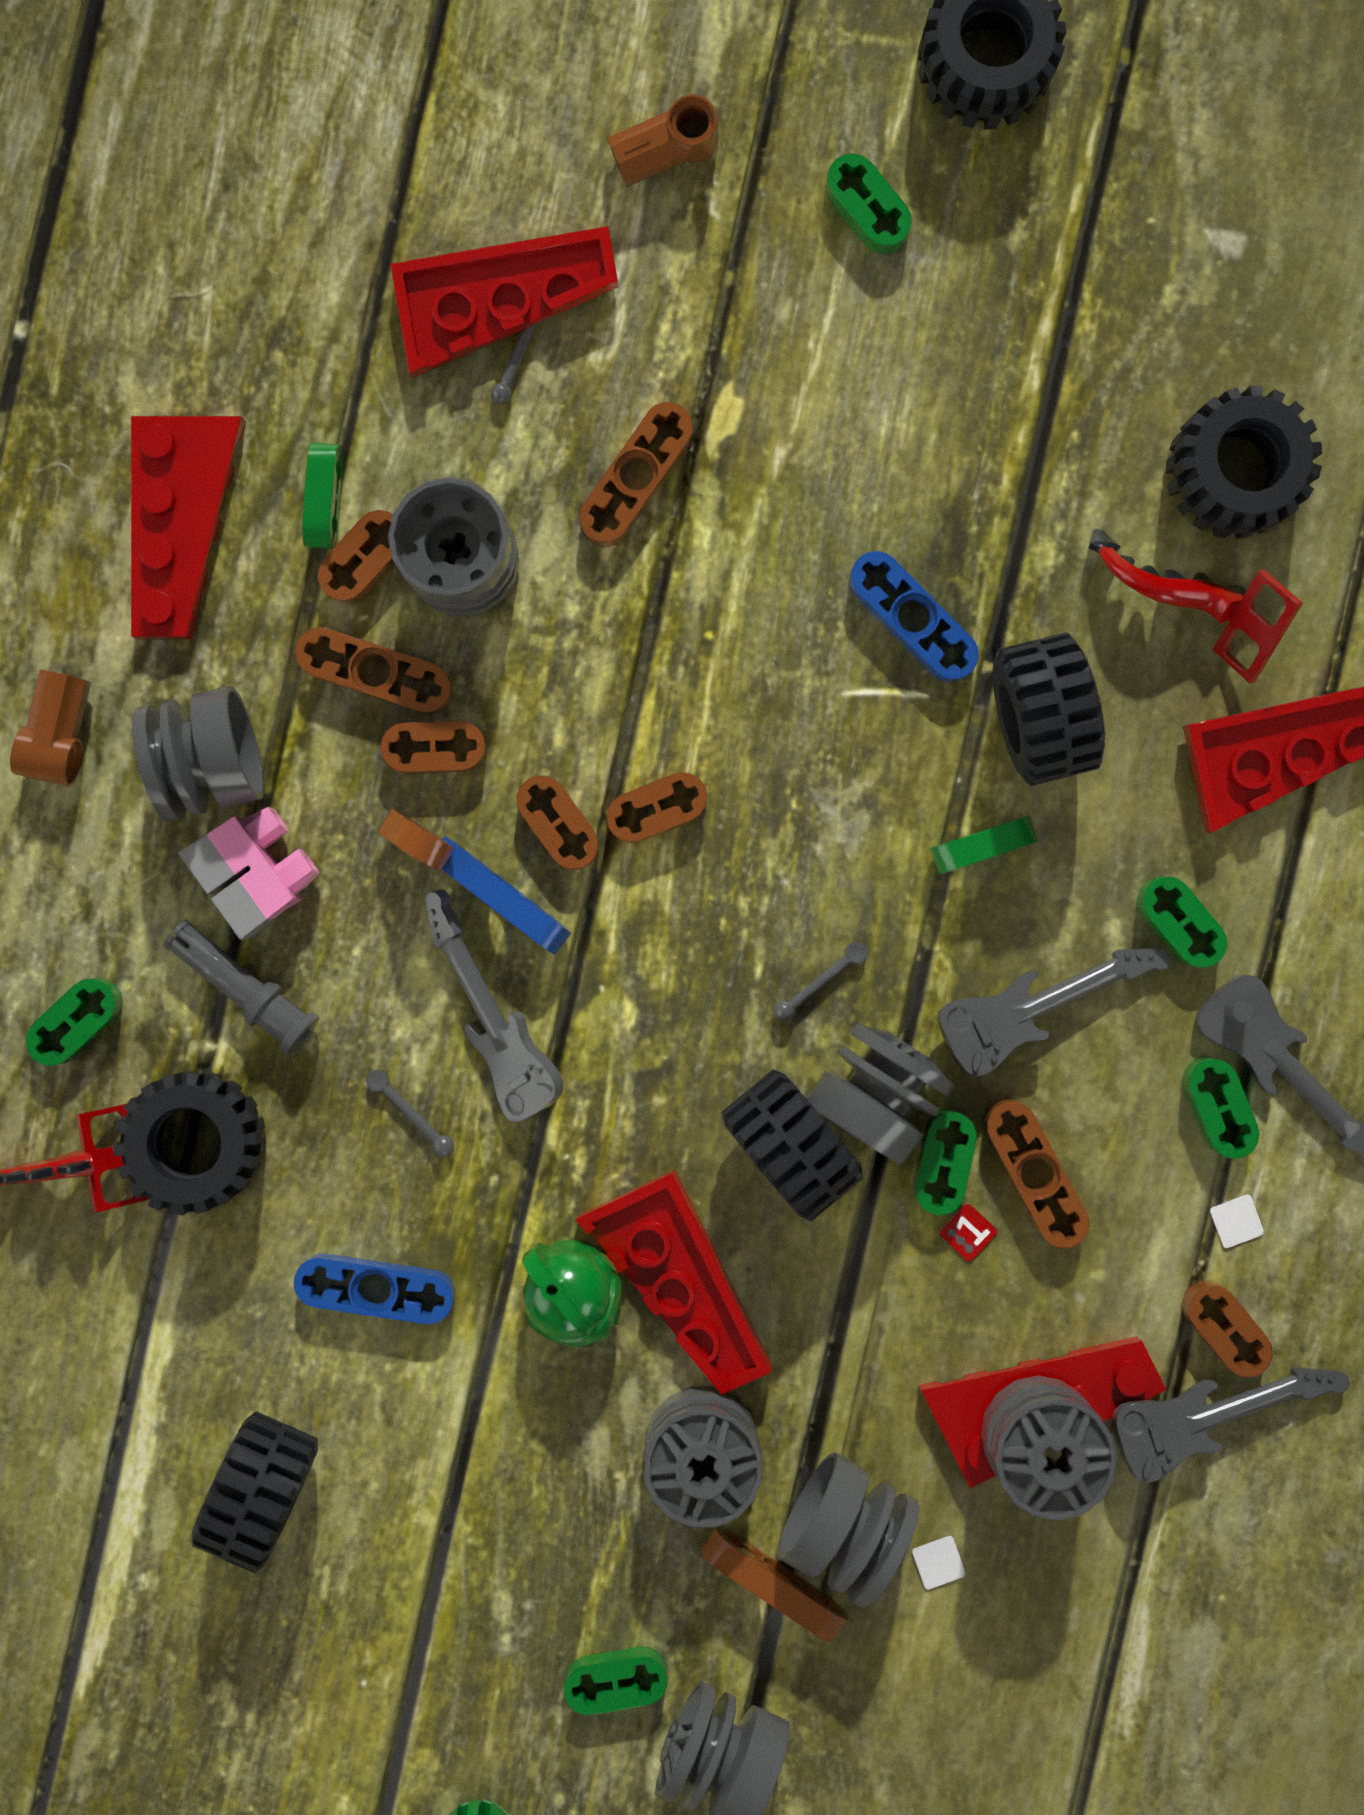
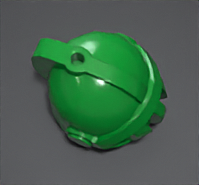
M572 1239L559 1240L549 1246L537 1243L523 1255L522 1263L528 1273L523 1289L524 1308L526 1310L525 1318L536 1333H540L550 1341L571 1347H590L593 1342H603L612 1335L610 1327L612 1324L618 1325L621 1313L619 1306L621 1279L616 1272L614 1264L604 1253L598 1251L591 1244Z

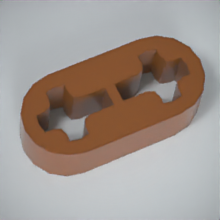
M384 510L368 512L324 558L319 566L318 580L322 590L331 599L341 604H352L360 601L395 564L392 560L390 547L387 549L381 544L376 546L368 556L364 554L374 541L369 533L374 526L382 530L386 529L391 525L392 513ZM360 558L363 562L352 574L357 581L355 587L350 590L342 585L337 590H334L333 587L337 582L336 577L332 574L334 569L340 566L342 569L348 570Z
M466 721L404 722L396 724L385 732L380 746L382 758L387 765L400 773L406 774L471 771L482 764L488 748L486 738L481 730ZM464 731L468 740L477 743L476 750L467 752L466 761L458 762V757L454 752H439L438 743L455 742L457 740V732ZM410 733L411 740L415 743H430V752H416L412 754L411 763L404 764L402 756L392 751L393 745L402 743L403 734Z
M680 772L624 793L614 799L608 808V827L613 835L621 841L635 843L691 822L699 817L705 809L707 802L706 787L695 775ZM682 782L685 789L695 788L698 792V797L691 801L693 810L687 813H683L679 806H673L661 811L658 802L674 795L672 786L676 783ZM626 803H632L635 810H640L650 805H653L656 814L640 821L642 830L638 833L632 834L628 826L618 828L616 824V819L623 815L621 806Z
M545 775L527 779L520 786L517 794V807L522 817L551 857L560 866L570 870H580L589 866L596 859L599 851V839L591 825L565 789L555 779ZM537 786L544 792L553 788L557 794L552 799L551 804L560 817L552 823L541 810L533 813L529 811L528 805L533 801L530 791ZM565 823L571 833L576 836L582 833L588 836L589 841L583 846L587 855L583 859L578 860L574 855H568L564 858L559 850L564 847L565 841L557 831V828Z
M392 808L377 831L402 851L438 872L442 870L454 850V847Z
M1209 1280L1199 1281L1191 1285L1185 1292L1182 1300L1183 1313L1187 1321L1218 1359L1236 1375L1245 1378L1256 1377L1265 1372L1270 1366L1273 1357L1272 1345L1265 1333L1233 1294L1220 1284ZM1208 1296L1214 1301L1221 1298L1216 1308L1226 1321L1220 1326L1207 1315L1198 1317L1204 1310L1200 1303L1203 1297ZM1234 1332L1248 1343L1256 1341L1250 1347L1251 1352L1254 1354L1251 1360L1245 1361L1241 1357L1233 1360L1238 1354V1349L1229 1339V1336Z

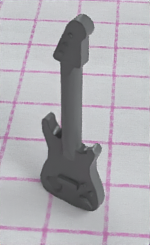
M442 889L430 892L426 896L425 903L433 945L436 948L442 947L484 1027L482 1029L478 1022L474 1021L464 1026L465 1033L470 1042L487 1061L492 1072L498 1102L504 1115L514 1122L525 1120L551 1106L562 1095L563 1080L560 1072L551 1060L533 1043L528 1034L523 1013L518 1011L508 1016L509 1025H507L460 936L463 933V929L450 907L451 900L449 894Z
M1119 949L1112 953V959L1031 997L1028 988L1031 982L1038 977V972L1030 971L1017 977L997 995L960 999L944 1005L938 1011L937 1021L939 1029L951 1056L960 1069L967 1075L978 1077L990 1073L999 1066L1015 1047L1025 1042H1038L1048 1038L1050 1033L1047 1030L1041 1031L1036 1028L1033 1023L1034 1019L1122 978L1124 981H1127L1149 970H1164L1170 966L1171 956L1163 949Z
M1241 974L1222 985L1197 1012L1194 1023L1198 1031L1208 1040L1222 1048L1235 1052L1247 1063L1256 1083L1264 1092L1271 1095L1277 1093L1272 1080V1074L1277 1070L1341 1136L1338 1141L1340 1145L1364 1155V1122L1356 1121L1286 1049L1291 1042L1306 1043L1307 1036L1303 1032L1288 1026L1279 1016L1273 998L1265 984L1256 976Z
M1292 1367L1290 1370L1291 1375L1210 1405H1206V1398L1210 1392L1218 1387V1384L1210 1379L1202 1380L1174 1399L1163 1402L1140 1400L1122 1403L1113 1411V1429L1121 1456L1130 1473L1139 1480L1149 1483L1158 1481L1171 1473L1186 1457L1198 1452H1219L1222 1445L1208 1438V1429L1297 1397L1308 1400L1330 1391L1344 1393L1350 1385L1349 1378L1346 1374L1336 1370Z

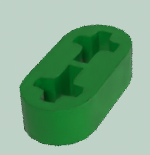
M851 153L838 157L830 166L825 185L826 195L830 203L871 251L879 254H891L899 250L906 242L912 224L911 213L907 205L873 163L865 156ZM842 173H845L850 178L855 177L857 174L862 177L859 189L866 198L865 200L853 188H849L844 192L840 189ZM872 208L884 220H888L892 216L897 219L894 236L888 231H883L879 235L874 231L877 217L871 210Z
M311 442L309 446L302 517V537L305 547L333 549L337 543L343 481V450L339 444Z
M1028 815L930 848L938 874H942L1038 842Z
M1165 876L1152 878L1142 885L1137 895V908L1144 920L1179 961L1191 967L1205 968L1217 964L1223 958L1228 946L1227 936L1223 928L1185 883L1178 878ZM1156 889L1160 891H1174L1176 896L1172 898L1171 905L1180 915L1177 920L1168 911H1154L1152 906L1158 901L1153 893ZM1185 925H1188L1195 933H1209L1210 938L1205 943L1209 950L1207 955L1196 952L1189 953L1188 948L1192 945L1193 941L1183 929Z
M103 978L85 979L73 985L27 1031L25 1042L31 1058L39 1064L54 1066L67 1063L78 1056L121 1013L123 1000L118 987L110 980ZM86 991L91 994L102 991L105 998L100 1004L105 1012L103 1014L99 1012L90 1013L83 1019H80L77 1014L89 1002L84 995ZM69 1024L72 1029L60 1041L61 1045L65 1048L62 1052L59 1049L46 1051L44 1045L48 1042L49 1038L44 1033L47 1029L50 1032L56 1031Z
M1211 1057L1197 1058L1185 1069L1182 1083L1203 1138L1209 1148L1221 1156L1231 1159L1244 1158L1252 1153L1257 1146L1260 1133L1239 1078L1232 1066L1223 1060ZM1206 1069L1211 1073L1222 1075L1223 1080L1215 1085L1221 1101L1219 1103L1215 1102L1210 1092L1198 1089V1084L1205 1080L1203 1071ZM1223 1112L1226 1113L1231 1123L1243 1126V1131L1236 1135L1238 1144L1235 1146L1227 1141L1219 1140V1135L1226 1131V1126L1221 1116Z
M955 1110L939 1111L937 1116H932L928 1120L924 1129V1136L913 1178V1194L916 1201L925 1211L934 1215H947L954 1212L961 1205L965 1196L976 1147L977 1132L974 1124L964 1114ZM950 1121H957L956 1128L964 1133L963 1142H953L949 1159L942 1158L944 1142L936 1137V1132L938 1128L947 1129ZM940 1165L947 1167L944 1177L945 1183L952 1187L953 1191L951 1195H942L939 1203H932V1195L924 1190L926 1182L935 1183L938 1178Z
M634 1647L587 1655L576 1659L569 1666L565 1675L564 1697L573 1711L582 1715H596L648 1706L657 1702L664 1695L667 1688V1664L664 1657L657 1650L650 1647ZM646 1665L647 1672L654 1674L651 1676L650 1685L647 1687H640L639 1680L631 1678L635 1676L636 1666ZM591 1674L594 1683H601L597 1685L596 1695L587 1696L585 1689L578 1687L581 1684L582 1675Z

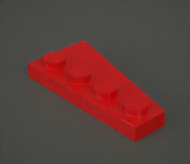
M609 226L390 264L408 369L412 379L619 287Z
M131 416V637L135 639H192L209 572L206 568L213 541L216 542L221 524L219 516L226 488L229 489L235 467L232 463L238 440L242 439L246 423L242 416Z
M1364 686L1183 726L1205 832L1212 833L1250 812L1275 802V800L1363 758Z
M676 1169L577 1216L575 1221L587 1235L591 1233L607 1252L606 1256L614 1264L619 1273L623 1272L643 1295L642 1300L655 1316L659 1314L677 1336L676 1341L721 1395L771 1373L773 1365Z
M1138 1336L1069 1351L1068 1355L1046 1360L1037 1358L1019 1362L1018 1366L992 1372L984 1370L966 1374L961 1379L943 1383L935 1381L918 1385L970 1489L996 1476L985 1457L981 1439L984 1412L995 1395L1015 1380L1033 1376L1060 1379L1079 1391L1103 1422L1112 1418L1113 1411L1122 1403L1148 1400L1167 1390L1143 1341Z

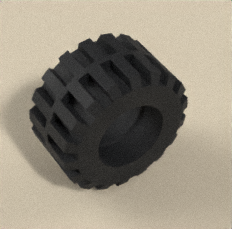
M934 0L932 8L929 9L917 61H921L918 71L921 84L929 83L926 96L931 103L934 104L941 100L944 103L941 113L950 120L955 113L963 116L962 126L973 128L976 120L984 121L985 130L997 129L1001 118H1004L1009 126L1019 121L1023 110L1029 114L1038 105L1041 96L1045 95L1064 52L1065 46L1062 45V42L1066 36L1065 21H1058L1062 12L1059 1ZM981 28L999 31L1013 42L1018 51L1019 60L1003 67L983 65L968 54L963 46L961 37L972 30Z
M1249 386L1241 394L1238 387L1225 391L1218 399L1213 397L1205 403L1180 428L1181 432L1173 439L1169 448L1170 451L1174 452V455L1166 461V473L1174 474V479L1167 484L1170 496L1180 494L1183 502L1176 506L1182 516L1191 511L1197 517L1192 525L1202 531L1210 525L1214 527L1213 536L1225 538L1231 533H1235L1236 539L1247 538L1255 532L1260 534L1299 509L1298 505L1308 500L1314 491L1310 484L1320 477L1322 466L1313 463V460L1323 454L1321 441L1312 442L1310 437L1318 429L1313 419L1306 423L1301 420L1298 415L1304 408L1297 401L1287 406L1282 403L1285 393L1273 389L1267 396H1262V386ZM1240 437L1250 441L1261 451L1267 465V479L1262 491L1242 490L1225 478L1219 467L1217 457L1221 438Z
M1065 632L998 649L992 672L997 714L1011 760L1025 782L1030 786L1099 769L1105 749L1103 712L1092 670L1084 652L1074 638Z
M772 1069L721 1112L724 1125L793 1210L804 1219L812 1222L864 1178L860 1163L784 1073Z
M183 1072L150 1082L140 1089L142 1093L138 1097L129 1100L124 1107L128 1111L125 1118L118 1119L115 1132L121 1133L120 1142L113 1144L114 1156H122L124 1166L117 1168L121 1178L129 1177L134 1186L129 1190L137 1198L146 1196L150 1199L149 1207L158 1211L168 1208L171 1209V1214L185 1215L189 1212L199 1214L224 1204L241 1193L249 1185V1180L257 1174L262 1164L259 1162V1158L266 1150V1140H262L261 1130L266 1127L263 1117L258 1118L254 1110L258 1106L252 1096L246 1097L240 1091L243 1087L234 1080L226 1081L222 1079V1075L213 1072ZM183 1109H196L205 1113L213 1120L220 1133L221 1152L219 1158L210 1170L201 1174L194 1175L179 1170L169 1161L164 1152L162 1137L165 1125L174 1113Z
M255 1411L243 1422L232 1441L201 1506L192 1529V1546L252 1573L258 1572L266 1565L304 1485L318 1452V1438Z

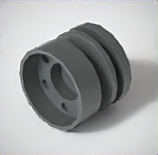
M451 477L427 481L406 494L393 513L388 534L392 560L419 598L438 612L461 617L483 613L502 601L514 584L520 561L516 538L509 527L504 513L492 495L475 483ZM464 546H466L470 553L469 558L459 557L454 564L448 555L451 551L460 553Z
M225 686L193 694L190 701V720L176 700L162 702L160 711L152 705L134 710L132 715V737L138 770L151 803L157 814L165 822L184 818L187 810L192 815L206 813L208 807V786L215 800L222 808L263 799L265 790L264 773L259 747L246 707L233 686Z
M856 1021L849 1033L870 1046V1048L862 1058L841 1045L837 1052L855 1071L847 1079L834 1072L825 1070L806 1099L818 1112L881 1154L904 1166L924 1136L906 1117L907 1113L913 1107L926 1114L937 1116L941 1109L922 1097L920 1093L928 1084L949 1097L956 1085L947 1080L933 1060L888 1031L864 1026Z
M1043 1376L1028 1377L1015 1380L999 1391L984 1412L981 1439L985 1457L1014 1504L1033 1516L1062 1520L1080 1516L1101 1502L1113 1483L1117 1454L1111 1432L1079 1391L1060 1379ZM1050 1446L1062 1453L1061 1457L1056 1461L1043 1455L1044 1451Z
M713 1386L689 1387L670 1395L654 1411L646 1430L645 1483L654 1503L670 1519L692 1528L718 1527L738 1518L753 1503L762 1482V1452L759 1434L750 1411L733 1394L727 1392L721 1395ZM707 1455L713 1456V1468L704 1465L699 1471L694 1470L693 1457L702 1461Z
M835 1452L829 1454L819 1464L797 1498L780 1537L777 1550L778 1559L809 1577H816L831 1562L828 1576L829 1589L836 1593H843L847 1589L849 1601L860 1607H868L881 1595L900 1567L918 1523L920 1506L916 1499L905 1493L895 1497L893 1486L887 1482L879 1483L865 1497L869 1479L867 1471Z
M700 1680L693 1688L685 1704L678 1710L667 1733L660 1755L661 1763L656 1780L655 1795L671 1803L683 1786L680 1806L684 1810L692 1812L702 1801L706 1792L710 1791L709 1815H762L782 1768L790 1735V1721L752 1705L736 1726L733 1724L736 1712V1697L725 1692L714 1706L716 1688Z

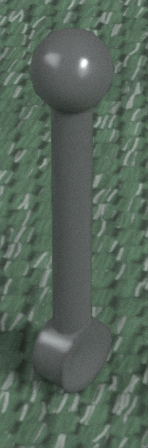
M537 324L522 330L500 383L494 385L491 389V399L498 405L507 404L511 400L512 391L510 386Z
M859 942L848 944L844 951L845 955L792 999L781 1001L775 1005L773 1010L775 1018L783 1023L791 1021L795 1015V1010L850 964H859L866 959L867 949L865 945Z
M374 1070L370 1072L366 1079L368 1088L375 1092L381 1091L433 1143V1150L438 1156L447 1157L451 1155L455 1147L453 1140L448 1136H441L389 1084L390 1079L385 1071Z

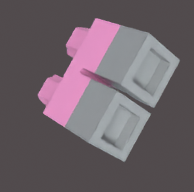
M270 807L258 811L246 819L234 816L178 853L207 894H216L211 900L240 940L254 938L268 927V923L301 901L303 897L299 892L305 889L319 874V870L302 849L296 850L280 863L270 853L267 847L289 832L278 813Z

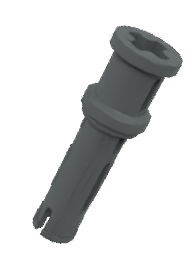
M187 919L183 920L172 930L178 936L173 938L171 935H168L163 945L164 948L172 951L243 1009L241 1015L244 1017V1021L251 1027L256 1024L274 1037L281 1043L280 1050L287 1056L292 1054L304 1042L318 1023L319 1017L313 1012L305 1014L282 995L283 988L271 982L262 983L194 928Z

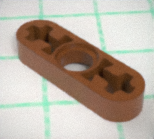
M663 402L653 406L583 504L580 511L581 528L585 537L594 545L611 547L617 545L626 537L690 445L693 427L689 413L682 406L672 402ZM671 418L678 420L677 432L681 437L676 440L669 436L659 448V456L667 459L663 464H660L653 453L637 446L641 441H644L646 446L651 449L658 438V428L655 423L659 420L667 424ZM642 461L651 468L653 473L652 480L645 488L633 490L622 483L620 473L627 463ZM610 486H613L619 496L636 504L632 509H628L622 501L614 514L615 522L619 526L615 530L606 527L601 533H598L594 530L596 522L592 513L595 510L605 513L614 502V495L606 491Z
M323 627L308 630L300 637L296 645V659L299 666L316 679L427 715L441 712L449 705L452 699V681L448 674L436 664ZM325 639L330 640L329 648L335 653L348 658L350 655L349 648L351 646L358 648L349 661L348 678L340 677L346 668L331 661H324L321 669L315 668L317 660L309 655L311 647H321ZM372 656H381L390 665L389 678L384 684L377 687L365 685L360 677L362 663ZM401 665H410L405 675L417 681H425L428 674L435 675L434 683L441 688L439 697L429 696L426 703H420V694L414 689L401 685V696L392 695V692L397 688L401 680Z
M1003 1099L995 1102L985 1113L983 1120L984 1131L1038 1233L1049 1244L1057 1248L1067 1249L1078 1245L1088 1233L1089 1218L1035 1115L1026 1105L1016 1100ZM1006 1111L1014 1117L1022 1115L1024 1121L1017 1126V1130L1026 1144L1029 1145L1034 1139L1038 1142L1036 1147H1029L1019 1151L1012 1160L1008 1157V1152L1018 1150L1014 1140L1006 1133L998 1135L996 1130L1003 1124L1000 1115ZM1042 1158L1050 1166L1051 1175L1049 1181L1040 1188L1032 1189L1026 1187L1021 1179L1022 1167L1030 1159ZM1062 1187L1064 1193L1053 1196ZM1053 1196L1058 1207L1066 1214L1074 1213L1075 1217L1068 1222L1071 1231L1065 1235L1057 1229L1049 1231L1048 1226L1055 1222L1054 1215L1045 1202H1042L1036 1208L1034 1205L1035 1200H1043Z
M715 1527L700 1550L703 1557L717 1570L822 1640L833 1642L849 1618L846 1611L828 1595L725 1527Z

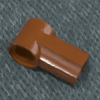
M695 94L682 96L673 103L669 111L607 138L626 187L683 162H702L712 156L718 145L719 132L716 109L708 99ZM690 120L702 121L708 127L703 135L693 139L683 136L679 130L684 123Z
M40 669L27 726L21 727L12 745L10 768L13 774L66 787L74 783L79 773L83 756L82 741L78 737L91 682L66 674Z

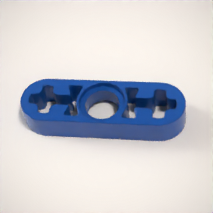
M872 551L862 555L855 562L849 576V585L853 595L934 677L944 682H957L974 670L979 658L978 647L974 639L892 556L884 552ZM867 566L873 571L880 566L887 571L883 581L893 593L900 584L908 590L894 601L888 612L880 604L884 603L889 596L878 586L867 590L862 585L866 578V574L862 570L864 567ZM908 602H916L923 605L929 615L927 627L920 632L905 630L898 620V612L902 605ZM939 623L947 631L941 633L938 638L949 648L959 644L964 649L960 656L961 662L964 664L962 669L955 664L947 669L944 668L939 662L943 658L944 653L934 642L929 645L927 651L919 645V642L927 639L935 631Z
M445 835L442 839L453 846L454 850L442 870L527 936L555 955L571 935V932Z
M321 1253L311 1256L298 1268L294 1277L296 1295L304 1304L310 1307L420 1324H434L443 1320L450 1312L456 1298L455 1286L452 1280L441 1271ZM319 1267L326 1268L327 1278L343 1281L347 1277V1270L355 1272L349 1284V1299L341 1297L345 1290L344 1286L330 1285L323 1294L316 1293V1284L307 1281V1276L313 1275ZM369 1274H379L385 1277L391 1288L389 1298L382 1303L367 1301L360 1291L363 1277ZM401 1278L410 1280L406 1291L422 1292L427 1283L436 1285L435 1292L439 1296H444V1302L439 1301L435 1304L433 1310L424 1309L423 1299L407 1296L404 1300V1308L397 1307L395 1304L402 1290Z

